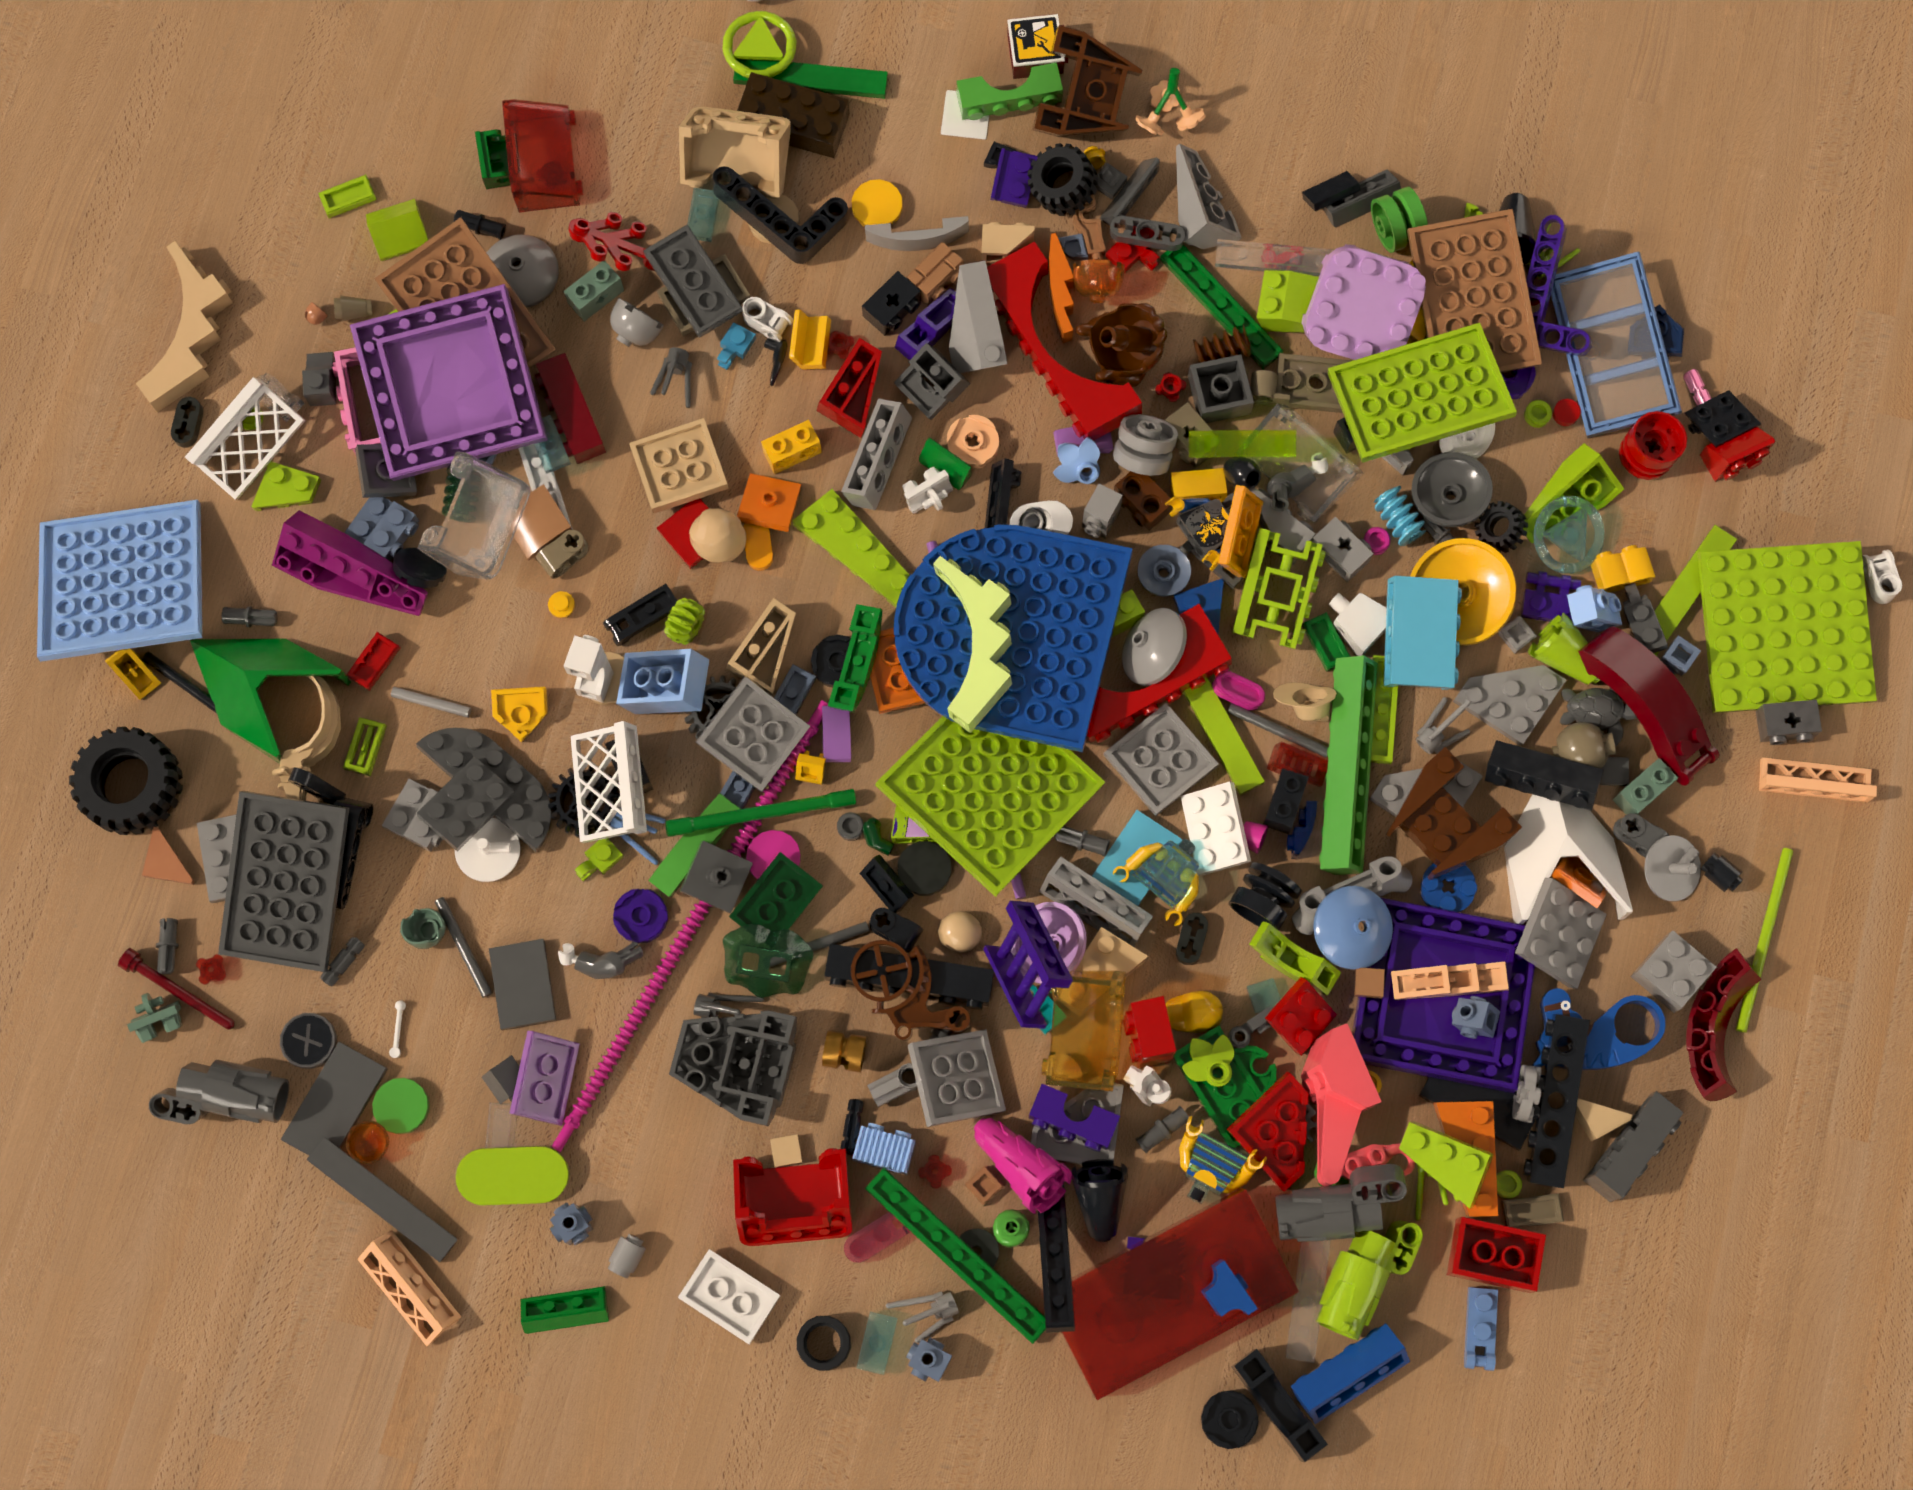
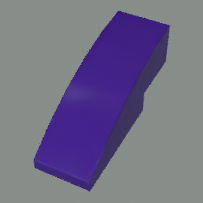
M952 288L948 289L919 313L916 321L898 335L894 348L908 360H911L926 343L934 346L952 327L956 292Z

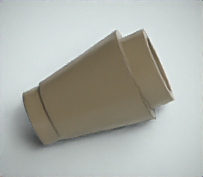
M340 295V298H334L335 319L347 321L372 315L371 300Z

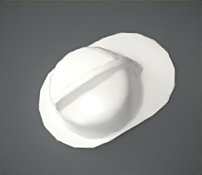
M1048 500L1020 506L1013 512L1009 525L1031 527L1068 535L1072 528L1073 517L1065 504Z

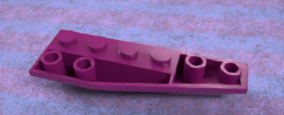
M300 510L283 523L272 566L319 590L416 616L421 615L428 592L423 588L408 584L407 579L403 577L401 579L397 577L393 571V564L374 550Z

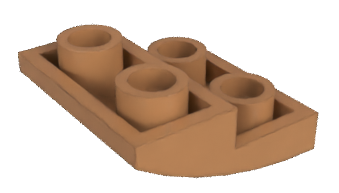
M544 484L519 500L501 516L528 561L534 558L543 547L564 534V532L572 530Z

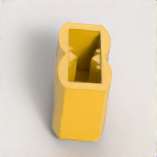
M1631 545L1621 550L1622 553L1612 554V551H1606L1596 556L1597 559L1591 564L1598 589H1604L1606 592L1612 593L1623 590L1626 585L1635 583L1636 586L1650 583L1656 576L1646 547L1638 548L1637 545Z

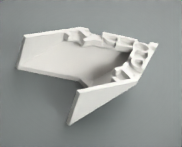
M1532 794L1518 820L1522 828L1504 846L1513 923L1522 925L1528 920L1544 879L1550 878L1559 859L1576 856L1582 860L1615 899L1617 919L1623 920L1629 916L1633 909L1614 838L1590 810L1577 808L1558 801H1551Z

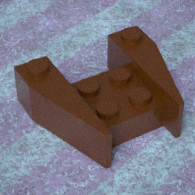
M1059 25L1056 29L1051 54L1076 60L1065 107L1060 108L1044 103L1038 104L1032 130L1053 136L1127 130L1129 125L1115 122L1127 74L1139 76L1143 70L1086 32Z
M1446 747L1423 767L1386 833L1390 837L1396 830L1401 828L1437 866L1427 877L1429 880L1497 852L1522 828L1504 807L1483 826H1480L1444 789L1464 768L1460 761Z

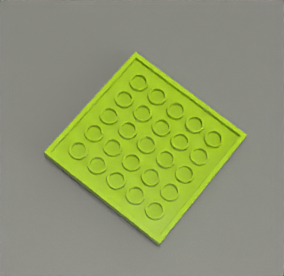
M1861 541L1703 551L1697 553L1713 713L1757 710L1763 704L1817 700L1818 706L1877 701Z
M942 716L876 782L875 786L996 897L1105 784V781L1069 749L977 729L970 733L958 723Z

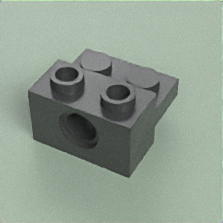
M928 343L909 361L911 365L894 382L930 420L949 401L954 402L971 384L935 347ZM925 376L935 385L934 387L924 379Z

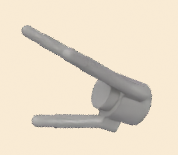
M1443 697L1424 726L1417 732L1419 736L1415 740L1418 745L1428 754L1433 752L1438 754L1444 747L1470 734V730L1466 729L1442 742L1444 739L1442 731L1471 704V700L1464 702L1438 728L1435 726L1430 728L1447 702V698Z
M942 1291L933 1295L886 1304V1308L890 1309L935 1301L930 1303L931 1309L903 1321V1325L907 1326L931 1315H935L936 1319L942 1318L915 1338L916 1343H920L921 1339L924 1340L943 1325L954 1321L952 1316L959 1313L951 1292L943 1295Z

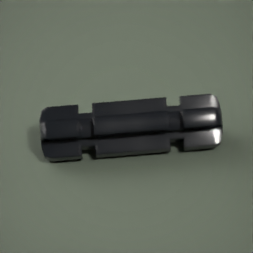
M850 1099L848 1102L847 1111H849V1114H846L843 1130L844 1140H842L840 1149H846V1154L850 1155L854 1154L856 1147L855 1139H858L861 1123L860 1113H862L864 1106L863 1101L858 1099Z

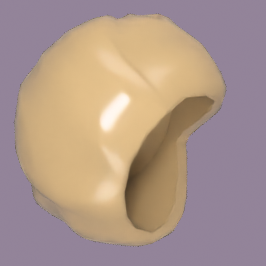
M721 508L704 510L694 520L689 530L690 542L694 550L700 557L710 562L733 561L743 552L746 544V532L741 524V520L734 513Z

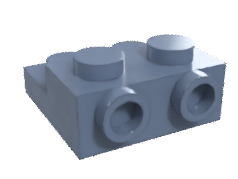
M373 497L367 500L344 533L391 562L398 551L403 549L406 539L412 537L417 531L419 519L416 514L395 501L391 502L385 497Z

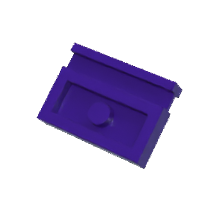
M1002 148L990 200L1027 208L1031 190L1027 181L1030 179L1028 177V170L1033 169L1030 164L1033 160L1037 161L1038 157Z

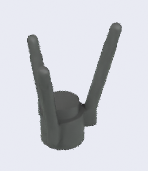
M676 347L669 349L668 356L664 358L662 368L650 394L654 395L666 371L668 372L661 391L662 395L666 394L672 375H680L682 371H685V406L690 408L692 363L688 361L689 353L686 350Z
M699 994L695 1001L693 1013L701 1018L716 1017L719 1011L739 1015L741 1013L740 1010L722 1006L720 1001L764 1002L765 999L759 996Z

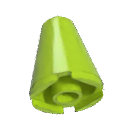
M1562 613V616L1557 615L1538 634L1540 636L1539 643L1535 644L1532 642L1528 650V654L1531 657L1586 685L1591 682L1596 684L1600 680L1596 676L1587 673L1578 651L1586 646L1588 642L1578 628L1573 626L1572 620L1565 613Z

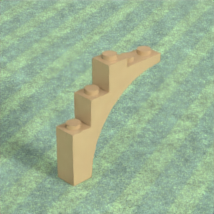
M175 241L168 245L167 249L176 263L182 282L183 306L181 320L175 338L166 354L152 371L136 383L157 413L210 377L204 370L208 365L200 354L221 341L216 332L220 328L212 317L233 304L228 296L232 291L224 280L217 281L213 274L207 277L200 266L195 268L191 263L195 259L186 247L180 249Z

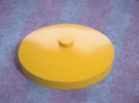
M1457 538L1441 542L1424 553L1415 564L1410 577L1458 580V587L1461 588L1462 597L1457 608V614L1460 615L1461 623L1459 630H1457L1456 641H1459L1460 646L1475 645L1493 637L1505 626L1513 613L1517 598V585L1514 573L1503 555L1482 541Z

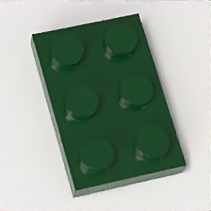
M779 852L729 917L772 951L823 885L783 853Z

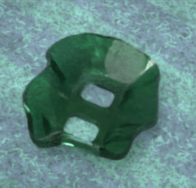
M748 924L729 932L723 938L725 950L724 973L728 983L743 986L760 998L780 993L794 995L802 989L814 955L809 944L794 931L788 929L771 931L758 924ZM745 952L759 955L758 969L756 971L747 970L742 967ZM772 957L786 959L787 964L784 975L770 973L769 968Z

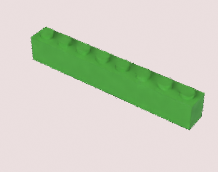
M1364 655L1336 658L1333 671L1334 690L1337 695L1331 701L1330 743L1327 749L1328 770L1325 776L1326 797L1323 802L1324 824L1321 829L1322 851L1319 856L1320 869L1333 875L1363 873L1378 667L1376 661Z

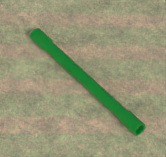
M854 789L830 792L827 795L710 815L666 820V833L668 837L692 833L697 830L826 808L834 809L856 805V796Z

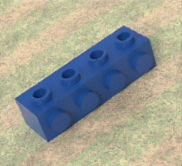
M1385 1323L1379 1328L1372 1329L1366 1337L1357 1343L1348 1345L1343 1352L1334 1358L1325 1360L1311 1373L1299 1377L1296 1383L1291 1385L1297 1401L1313 1423L1317 1424L1408 1364L1410 1359L1403 1344Z

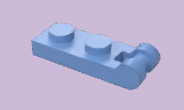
M1468 1287L1464 1368L1474 1369L1477 1366L1484 1367V1370L1494 1371L1498 1290ZM1475 1346L1485 1347L1484 1355H1475Z

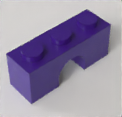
M1041 1084L1029 1114V1119L1033 1120L1032 1125L1043 1130H1048L1049 1127L1059 1131V1136L1070 1141H1074L1075 1138L1085 1141L1084 1146L1097 1152H1100L1101 1148L1107 1150L1120 1115L1094 1105L1090 1116L1086 1120L1080 1122L1072 1121L1064 1112V1104L1068 1094Z

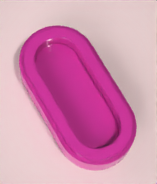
M1227 671L1213 680L1212 687L1217 696L1244 709L1256 710L1265 700V692L1259 684L1231 671Z

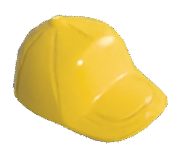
M1208 991L1189 992L1176 996L1166 1002L1171 1028L1177 1031L1206 1033L1219 1026L1223 1018L1221 1001L1217 996Z

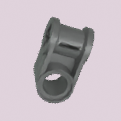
M1635 813L1627 814L1623 818L1618 819L1613 826L1615 837L1645 858L1649 849L1657 840L1670 836L1662 828L1651 824ZM1627 823H1629V824L1631 825V826H1630V830H1631L1632 832H1628V831H1627V829H1628Z

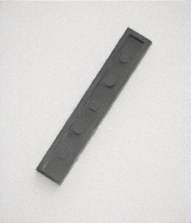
M326 1137L322 1139L307 1158V1161L438 1262H442L458 1241L451 1233Z

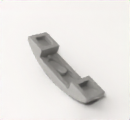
M968 216L942 218V228L891 233V223L865 225L867 242L882 248L898 251H920L936 248L941 242L945 244L951 243L969 232Z

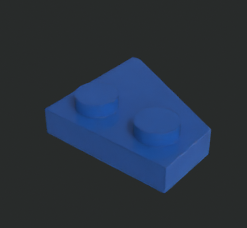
M1221 578L1174 595V601L1179 614L1200 604L1218 634L1223 579Z

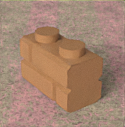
M941 242L906 278L920 290L921 300L925 304L930 305L947 291L946 288L951 283L957 284L959 265H964V261L955 252H952L945 243Z

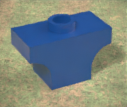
M1222 1259L1211 1265L1213 1279L1201 1292L1217 1315L1222 1317L1233 1309H1240L1243 1313L1250 1315L1258 1309L1245 1291L1249 1287L1239 1273L1234 1275L1227 1263Z

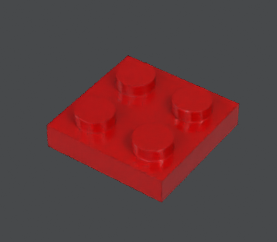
M1300 977L1265 1019L1293 1051L1302 1056L1337 1014L1306 979Z

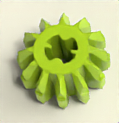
M685 597L681 600L679 599L675 606L672 607L665 622L664 632L667 637L678 644L687 645L691 643L694 637L698 635L699 629L702 628L705 609L692 599Z

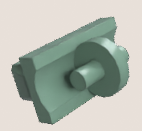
M145 993L141 996L143 1003L135 1006V1011L137 1014L146 1011L147 1014L131 1020V1023L127 1024L129 1031L135 1030L138 1038L144 1043L157 1037L156 1030L152 1024L156 1021H162L166 1032H171L182 1026L179 1015L181 1005L179 1001L156 1009V1006L164 1004L162 996L152 999L149 993Z

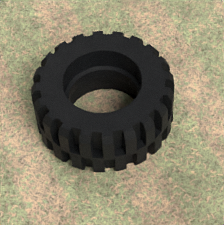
M126 726L117 727L115 733L107 729L101 732L102 737L96 738L93 736L88 740L90 745L86 749L81 747L77 754L80 755L78 762L74 760L71 765V769L75 773L69 776V785L74 788L70 793L72 799L77 802L76 807L80 812L104 830L111 833L115 831L119 835H128L129 831L135 835L144 833V827L152 830L153 827L158 826L157 821L162 818L165 821L170 816L167 813L170 807L176 808L179 802L175 798L176 794H181L183 785L178 782V780L183 778L182 770L177 767L179 762L176 756L170 752L171 750L151 733H145L142 729L135 727L131 730ZM128 759L143 760L148 767V780L143 791L129 802L121 804L110 802L105 795V782L110 771L122 761Z

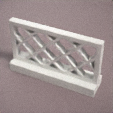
M253 377L185 458L198 466L231 497L238 500L306 420L269 389L265 382ZM265 394L273 400V411L260 412L259 401ZM278 405H279L282 409H284V410H283V411H279V410H278ZM279 414H289L296 421L289 429L280 430ZM260 415H274L275 430L261 431ZM246 416H255L256 431L243 432L242 421ZM275 433V446L272 449H263L262 434ZM243 435H257L258 450L244 451ZM229 436H238L239 451L226 452L225 441ZM258 453L259 464L255 469H246L245 454ZM240 454L241 470L227 471L226 455ZM212 456H221L222 471H212L205 464ZM241 473L242 484L236 491L228 485V474ZM218 474H223V480L218 476Z
M621 721L614 723L612 727L572 735L571 747L580 842L587 843L630 833H646L647 826L637 726ZM615 734V744L609 751L602 746V743L608 735ZM589 740L594 745L587 755L584 756L581 753L580 741ZM598 749H601L607 756L598 767L591 759ZM612 759L618 765V770L613 777L604 772ZM589 764L596 772L590 781L586 782L583 779V771ZM601 775L609 780L602 793L594 788ZM614 786L620 789V797L615 804L607 798ZM590 791L599 797L591 809L585 803V798ZM606 802L612 809L603 820L596 812L602 803ZM618 812L622 815L623 827L614 829L609 824ZM594 817L601 825L594 834L588 835V824Z

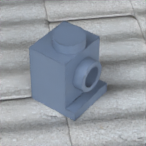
M1678 635L1660 660L1673 674L1682 676L1688 671L1701 650Z

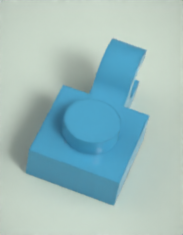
M733 322L720 342L723 350L717 358L719 361L718 366L728 370L736 356L743 359L756 340V334Z

